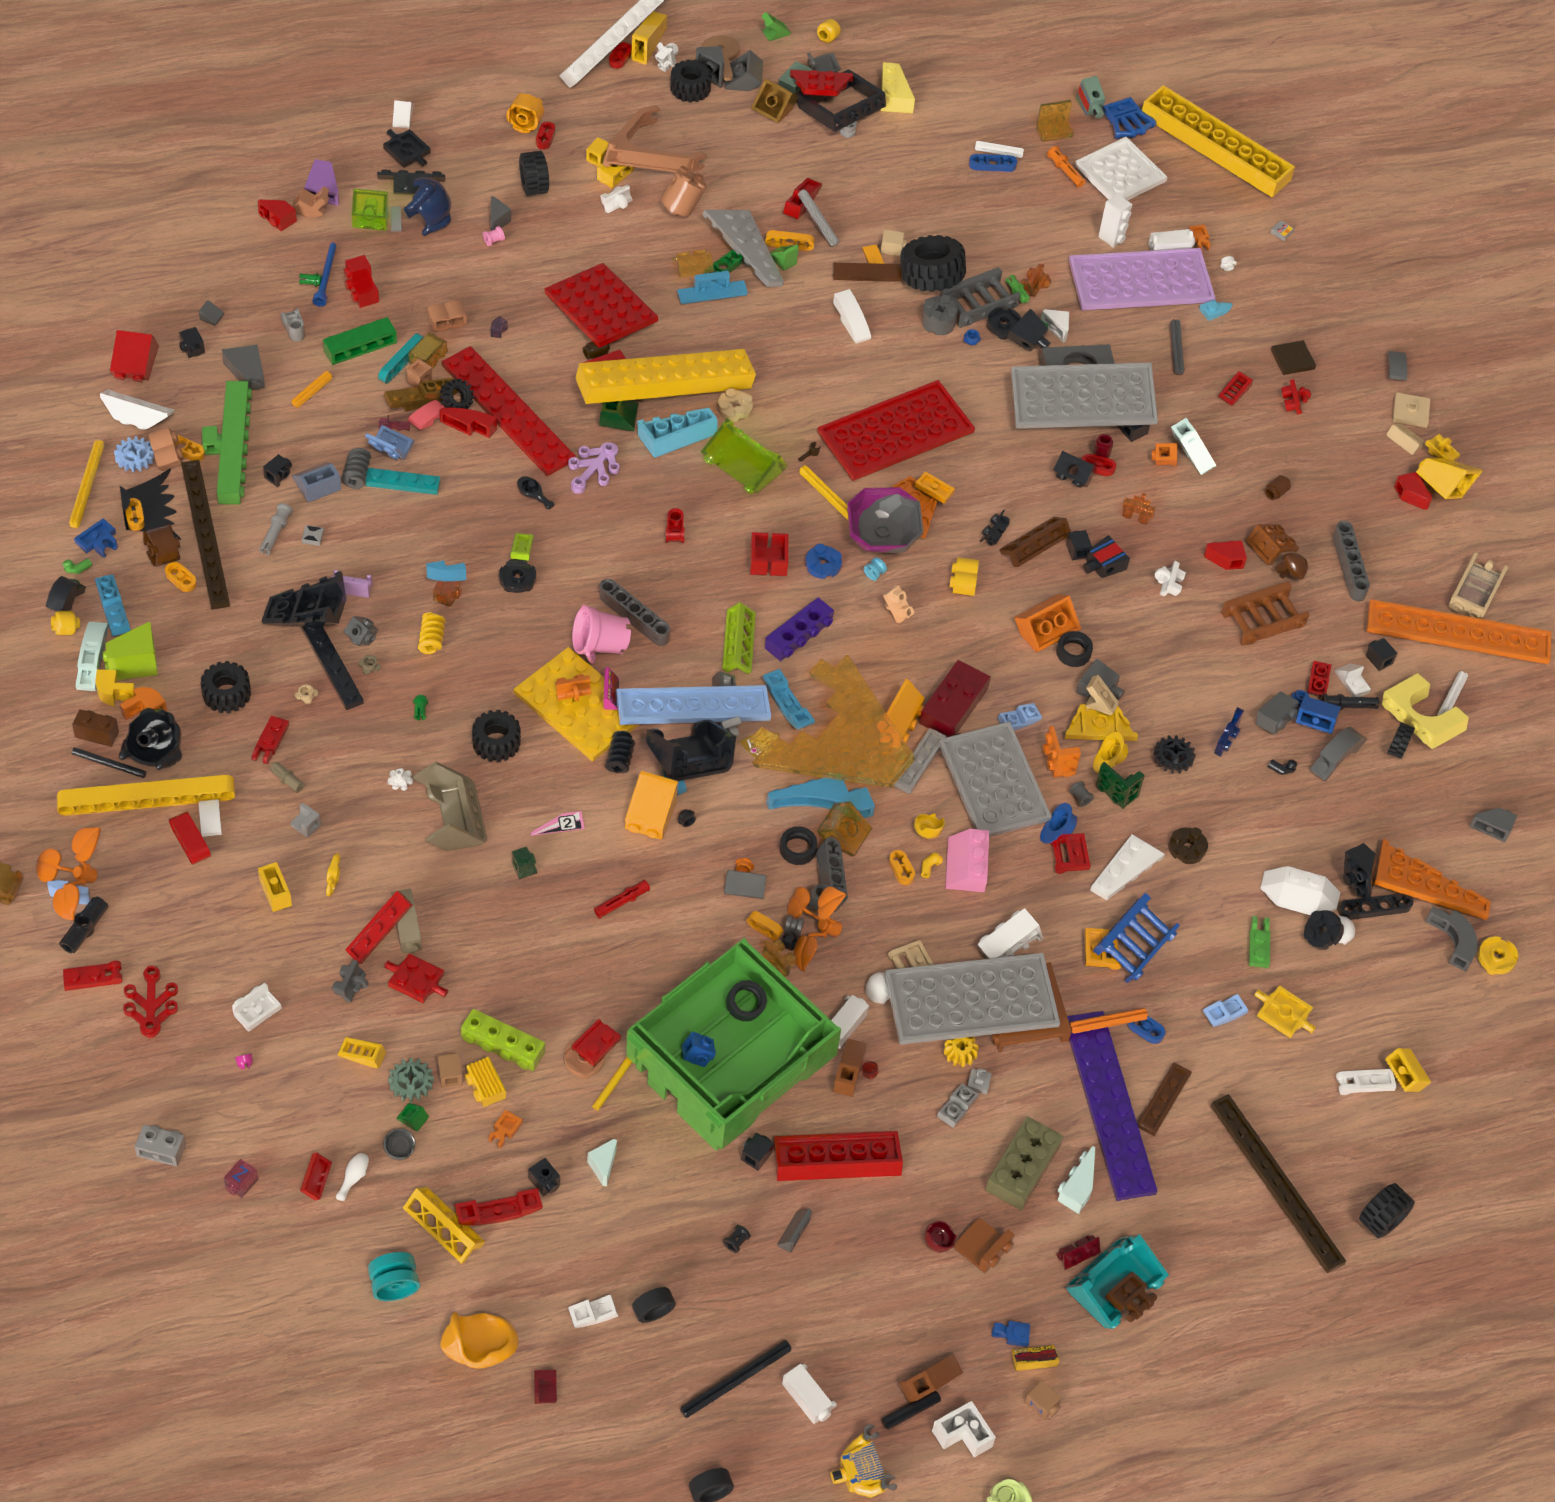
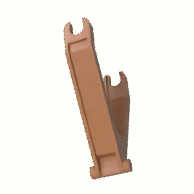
M657 105L640 108L613 140L609 141L603 165L610 167L611 164L669 172H677L681 166H685L691 172L704 168L705 165L698 162L701 159H706L707 156L702 151L686 155L643 149L630 143L629 140L640 127L654 124L658 121V118L655 115L651 116V114L661 111V109Z

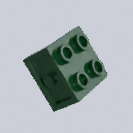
M1103 762L1100 766L1096 785L1101 792L1106 793L1115 804L1124 809L1139 797L1145 775L1138 771L1134 775L1131 774L1126 779H1123L1106 762Z

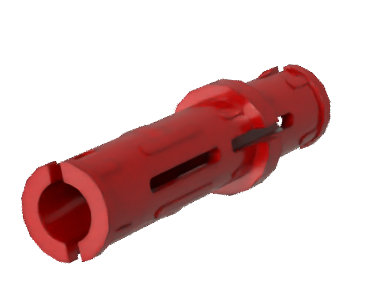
M644 879L632 887H626L622 893L594 907L596 916L601 919L626 903L636 901L637 897L650 891L648 882Z

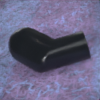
M1272 759L1268 768L1281 775L1290 774L1296 771L1297 762L1290 759L1287 764H1280Z

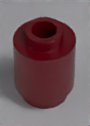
M1101 434L1096 439L1093 454L1109 458L1113 447L1112 437L1108 434Z

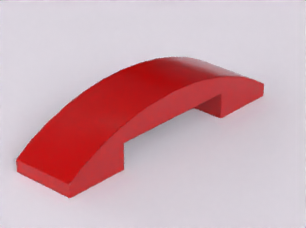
M538 1188L519 1191L517 1196L482 1203H476V1200L454 1205L459 1225L470 1226L509 1221L529 1215L543 1208Z

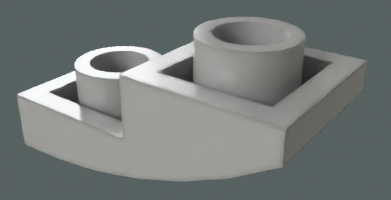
M962 1083L951 1095L950 1100L938 1112L937 1117L954 1128L976 1101L979 1094Z

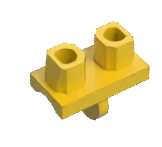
M1438 434L1425 443L1429 448L1428 452L1432 456L1453 461L1460 457V454L1450 445L1452 440L1449 437L1444 439Z

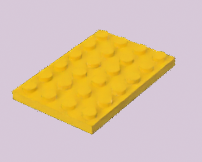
M569 647L513 689V693L592 762L609 749L614 732L627 731L630 733L640 725H620L618 709L608 710L603 708L605 677ZM579 674L590 677V695L580 696L579 701H574V698L558 701L555 683L558 678L564 677L568 680L573 679Z

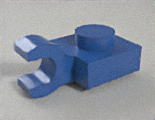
M1009 1321L1007 1326L1002 1323H994L992 1337L1007 1338L1006 1344L1028 1347L1029 1323Z

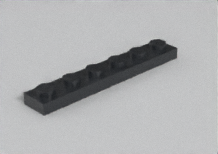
M300 626L344 708L349 710L364 704L359 690L324 627Z

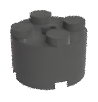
M948 295L926 299L922 315L924 329L928 332H934L935 335L951 333L957 320L958 307Z

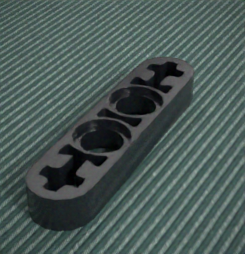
M1402 893L1371 897L1369 902H1366L1363 898L1343 901L1338 912L1340 916L1347 917L1350 920L1402 914L1411 910L1414 901L1411 896ZM1386 902L1390 905V908L1385 909L1381 907L1380 903ZM1367 904L1372 910L1365 911L1362 905Z

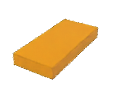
M877 244L862 247L868 263L885 264Z

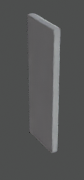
M401 206L391 207V231H402Z

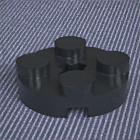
M1003 307L996 308L989 313L987 328L994 335L998 336L999 339L1005 340L1009 331L1021 319V316L1010 308L1008 310H1003Z
M512 559L507 561L503 568H500L499 581L506 592L520 593L531 591L536 582V569L533 565L528 564L526 560ZM518 573L522 577L516 578L514 576Z
M1329 910L1314 911L1306 922L1303 935L1309 944L1316 949L1327 950L1333 944L1339 943L1344 933V926L1341 923L1340 917ZM1326 926L1327 932L1321 934L1322 927Z

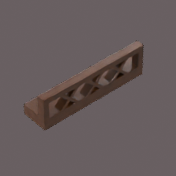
M1052 517L999 549L1001 554L1010 555L1014 567L1023 565L1068 537L1071 529L1067 518Z

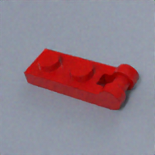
M116 960L108 964L63 969L64 989L68 991L120 984L123 981L122 974H120L122 969L121 962Z

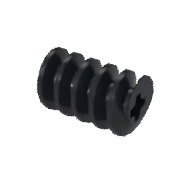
M616 731L612 735L611 746L609 747L605 765L606 769L611 772L624 774L629 771L632 753L634 752L633 747L635 746V741L629 732Z

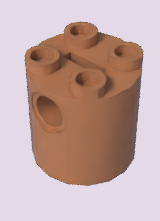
M681 166L661 197V201L667 211L675 216H690L707 188L706 183L703 181L704 176L697 172L694 174L687 167Z

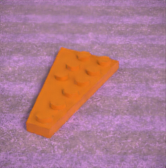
M1383 838L1374 885L1487 920L1490 912V900L1471 889L1466 890L1458 885L1459 882L1452 879L1450 881L1443 877V873L1418 858L1409 857L1404 854L1405 851L1403 849L1392 847L1389 845V841Z

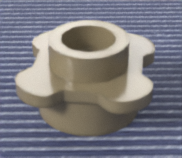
M367 655L359 661V666L363 668V673L366 675L381 669V665L377 663L375 656Z

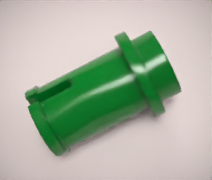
M300 273L299 278H306V280H299V284H309L317 287L320 285L322 276L318 275V273Z
M417 695L413 700L415 704L414 719L420 720V716H422V720H425L428 699L425 695Z

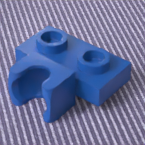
M104 518L74 538L75 543L86 553L95 549L103 558L106 557V553H104L105 548L109 547L117 550L118 547L117 541L113 537L116 534V530Z

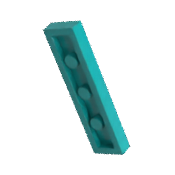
M368 468L365 486L438 495L441 480L440 476Z

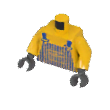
M872 1424L867 1425L864 1433L854 1439L843 1451L839 1462L841 1469L830 1472L834 1485L846 1482L849 1492H855L858 1495L869 1498L885 1492L887 1488L892 1491L897 1489L896 1484L889 1485L890 1481L896 1479V1477L884 1474L873 1441L869 1442L870 1438L877 1439L880 1435L879 1432L871 1435V1430L875 1427Z

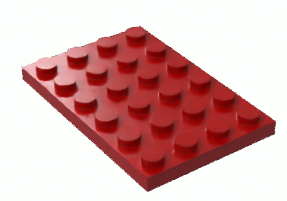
M604 263L544 288L545 294L599 348L659 321L658 315Z

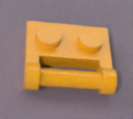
M1085 928V966L1109 967L1112 970L1121 968V964L1112 955L1111 958H1106L1105 951L1100 955L1093 951L1111 929ZM1115 939L1113 941L1114 947L1118 950V940Z

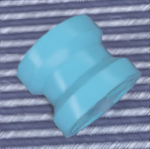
M877 557L871 560V564L864 566V573L873 581H876L880 574H884L887 571L885 563Z

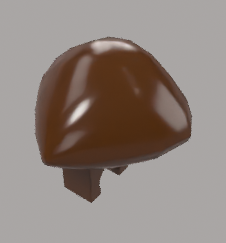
M1287 553L1284 555L1283 562L1274 568L1282 579L1291 573L1294 579L1302 580L1306 576L1308 562L1300 554Z

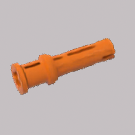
M1053 146L1048 150L1047 157L1055 162V166L1061 168L1078 188L1086 183V180L1068 162L1067 155H1063L1059 146Z

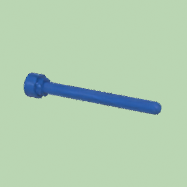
M333 242L329 246L319 290L314 294L312 300L313 304L318 307L325 306L327 302L325 291L336 250V244Z

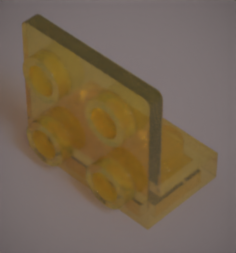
M1071 100L1040 105L1036 130L1042 142L1073 137L1074 132L1069 123L1072 106Z
M706 250L693 251V255H690L689 252L677 253L676 257L672 258V261H677L679 278L714 273L711 252L706 253Z

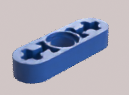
M973 154L969 160V167L979 171L1012 172L1017 166V159L1011 155ZM990 161H995L997 164L993 165V164H990L989 162H990Z

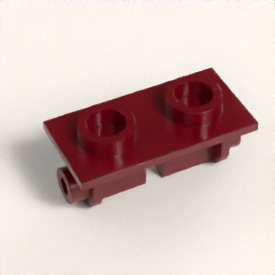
M1087 1235L1075 1242L1076 1248L1070 1244L1059 1249L1056 1255L1060 1261L1063 1260L1064 1270L1101 1253L1099 1237L1095 1238L1094 1235Z

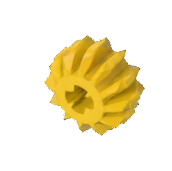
M969 1037L947 1040L944 1048L947 1062L954 1061V1067L957 1063L962 1068L965 1067V1063L971 1065L978 1056L979 1047L975 1044V1038L969 1039Z

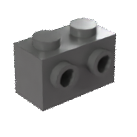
M1280 691L1258 710L1256 725L1275 735L1278 731L1283 730L1288 722L1297 717L1299 701Z

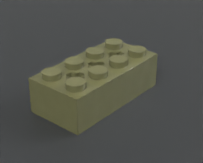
M1027 1116L989 1177L985 1191L1022 1211L1058 1152L1064 1136Z

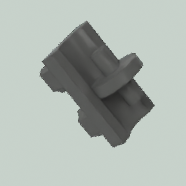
M352 960L350 965H342L340 976L343 978V981L334 982L332 987L334 993L343 996L346 1002H352L355 993L359 992L360 988L366 989L369 984L367 979H365L366 973L359 967V962L356 960Z

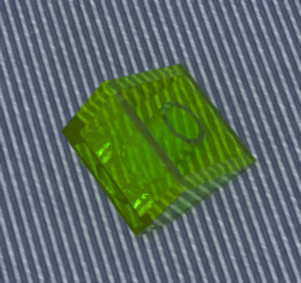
M354 189L352 227L387 231L389 221L388 192Z

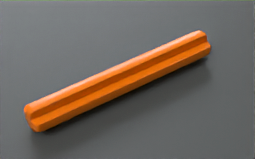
M1139 1008L1073 1021L1070 1023L1072 1033L1075 1034L1146 1020L1148 1013L1146 1008Z

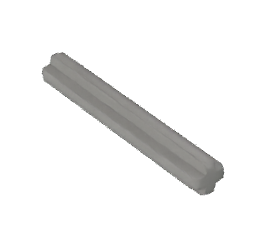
M801 190L798 193L799 198L830 246H836L839 244V240L807 190Z

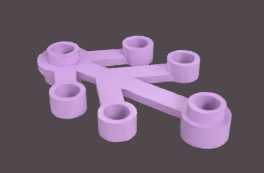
M604 443L600 448L589 449L587 446L579 448V456L581 458L599 455L597 458L579 460L572 457L569 459L568 466L572 470L588 467L580 477L572 480L571 489L574 493L580 494L585 491L586 481L596 470L599 475L598 483L601 486L609 484V476L606 474L603 464L606 459L609 462V473L613 475L619 473V464L615 461L618 447L614 443Z

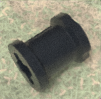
M737 1224L732 1234L728 1238L726 1237L723 1243L731 1252L738 1253L740 1251L739 1247L745 1240H749L751 1235L746 1228Z

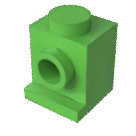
M217 426L202 427L205 455L220 454L222 434L218 433Z

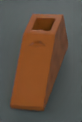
M847 1039L835 1078L833 1092L853 1097L868 1043Z
M954 1353L899 1382V1385L908 1403L939 1389L961 1375L963 1371Z

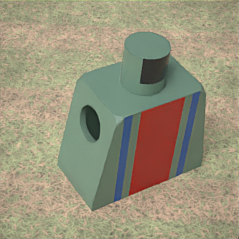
M1093 76L1082 79L1076 100L1085 115L1094 114L1095 118H1101L1104 115L1102 108L1106 99L1098 77Z

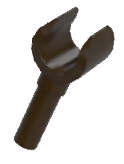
M812 442L809 451L798 458L799 462H802L811 455L818 456L821 446L815 448L816 442Z

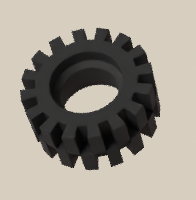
M453 379L442 386L443 389L439 392L442 393L439 396L440 399H443L441 404H446L444 408L468 409L474 402L472 401L474 396L471 395L474 391L469 389L472 386L470 384L466 385L467 381H462V379ZM454 389L458 390L461 394L460 402H457L453 397L452 392Z
M1401 722L1388 750V754L1402 759L1415 728Z

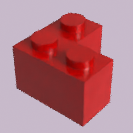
M361 255L345 260L346 268L343 270L346 280L344 283L346 289L351 291L353 302H357L359 308L379 303V290L372 279L371 265L366 256Z

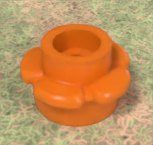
M739 858L735 862L736 871L751 873V870L754 869V864L748 858Z

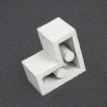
M972 1401L936 1420L932 1429L933 1434L943 1449L963 1440L973 1457L992 1448L996 1438Z

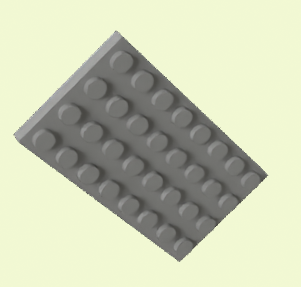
M1152 363L1011 367L1016 429L1154 425L1158 422Z
M1043 953L885 971L900 1045L1059 1027L1060 1025Z

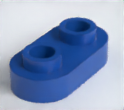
M1149 1016L1146 1020L1136 1021L1140 1025L1134 1024L1135 1022L1127 1023L1131 1031L1152 1044H1158L1164 1039L1165 1028Z

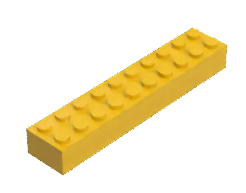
M1161 86L1144 101L1142 111L1152 117L1158 127L1273 198L1291 181L1295 169L1294 165L1166 86Z
M745 349L579 363L575 379L585 403L592 404L721 392L729 388L735 390L751 389L756 373Z

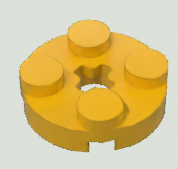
M1494 936L1485 939L1477 951L1480 964L1490 975L1509 973L1517 964L1519 956L1517 948L1512 942L1501 940L1502 937ZM1494 952H1496L1498 955L1501 954L1502 957H1501V958H1496V957L1494 956V954H1495Z

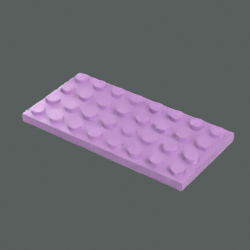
M1201 248L1069 256V264L1081 310L1195 304L1215 300Z

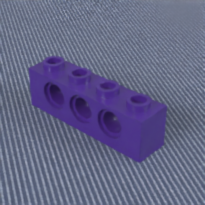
M819 597L769 634L766 637L765 649L780 662L786 657L789 658L796 649L803 647L810 638L816 637L823 628L829 627L832 624L834 610Z

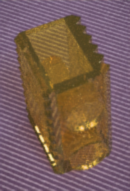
M428 332L409 352L410 365L419 358L433 369L437 365L438 360L446 356L448 352L447 341Z

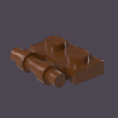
M1132 1271L1111 1289L1105 1298L1120 1312L1126 1308L1129 1311L1126 1319L1129 1322H1133L1135 1319L1138 1320L1146 1309L1149 1310L1154 1305L1157 1295L1155 1293L1148 1295L1145 1292L1148 1285ZM1136 1298L1140 1301L1138 1305L1134 1302Z

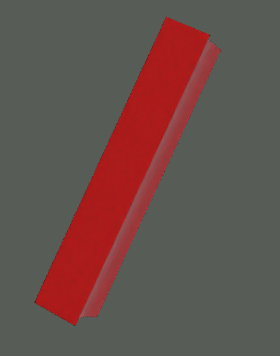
M898 1131L774 1136L777 1181L902 1176L903 1158Z

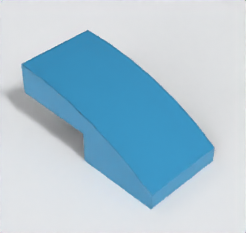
M444 560L427 563L426 575L427 578L438 581L466 580L465 563L446 566Z

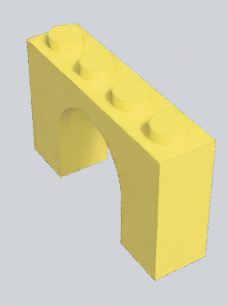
M1417 673L1384 691L1382 705L1398 721L1414 727L1413 733L1423 743L1434 749L1466 731L1469 717L1456 706L1434 717L1417 713L1412 706L1427 698L1430 689V683Z

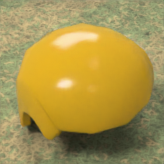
M935 813L930 815L919 814L914 820L916 832L925 839L937 838L945 826L944 818L939 820Z

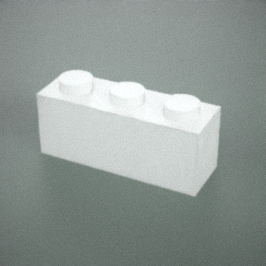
M1118 193L1106 201L1098 236L1113 248L1118 244H1122L1126 239L1125 234L1129 226L1128 221L1132 208V203Z

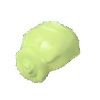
M1005 1479L991 1488L987 1502H1032V1497L1029 1489L1023 1482Z

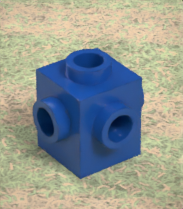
M692 1032L682 1043L683 1059L692 1064L705 1067L715 1057L714 1040L708 1036Z

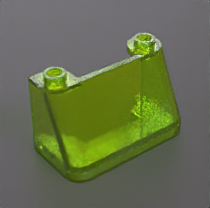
M726 418L701 450V453L705 456L703 458L705 462L711 466L712 464L718 466L745 486L744 489L751 495L753 493L758 494L788 466L779 454L767 450L746 435L743 430L734 426V423Z

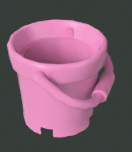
M583 604L576 615L573 625L572 642L574 650L577 654L586 655L591 664L595 663L596 653L623 654L621 650H626L630 642L631 629H626V624H630L629 619L600 612L594 607Z

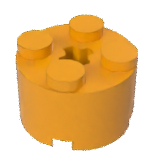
M519 93L506 113L508 123L510 122L513 125L512 128L521 133H530V131L535 130L544 115L543 101L530 94Z

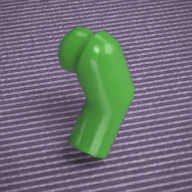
M88 558L78 564H73V561L70 559L63 562L64 570L67 573L80 574L93 566Z

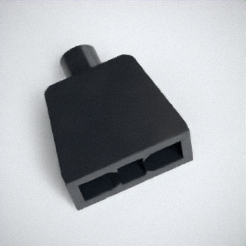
M1032 309L1025 313L1009 331L1007 336L1009 340L1028 351H1032L1037 345L1040 348H1047L1051 344L1045 338L1048 327Z

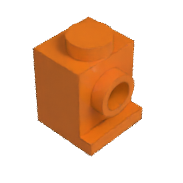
M1155 443V450H1152V460H1155V465L1177 466V443Z

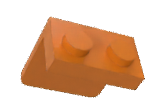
M1049 726L1048 733L1045 734L1046 742L1043 744V753L1048 757V770L1052 771L1053 778L1076 775L1081 755L1080 748L1060 749L1054 726Z

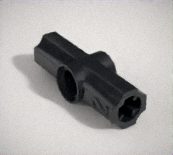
M98 896L93 897L84 910L75 915L73 925L59 942L60 947L70 954L75 953L84 940L94 933L95 925L109 907L108 903Z

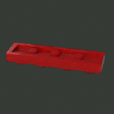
M396 891L345 949L359 964H362L413 906L401 891Z

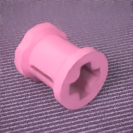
M497 226L492 231L483 232V239L487 246H491L492 243L499 240L504 241L505 235L501 227Z

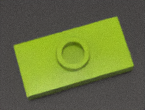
M515 533L511 559L529 561L534 535Z

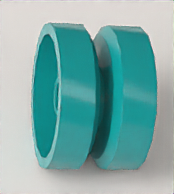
M406 1252L388 1253L375 1258L369 1263L368 1272L372 1281L371 1287L375 1299L384 1302L401 1300L419 1290L420 1282L418 1274L415 1272L416 1263L412 1254Z

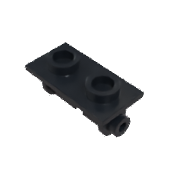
M1005 510L992 516L990 526L987 525L981 533L983 536L980 542L985 539L990 546L998 543L1010 524V519L1003 516Z

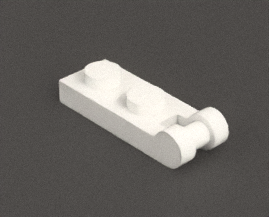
M1392 1069L1342 1071L1336 1074V1079L1340 1083L1339 1092L1341 1095L1358 1092L1395 1091L1397 1086L1394 1073L1391 1071ZM1348 1080H1353V1084H1348Z

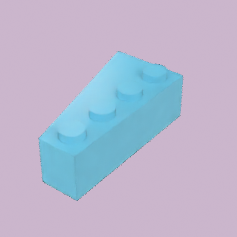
M710 408L687 411L685 415L671 414L669 418L663 419L654 417L652 421L644 422V419L637 421L638 437L654 458L718 434L717 417Z

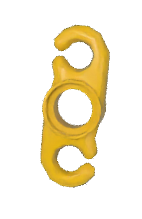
M340 853L334 854L328 867L326 879V895L328 897L333 895L336 884L339 881Z

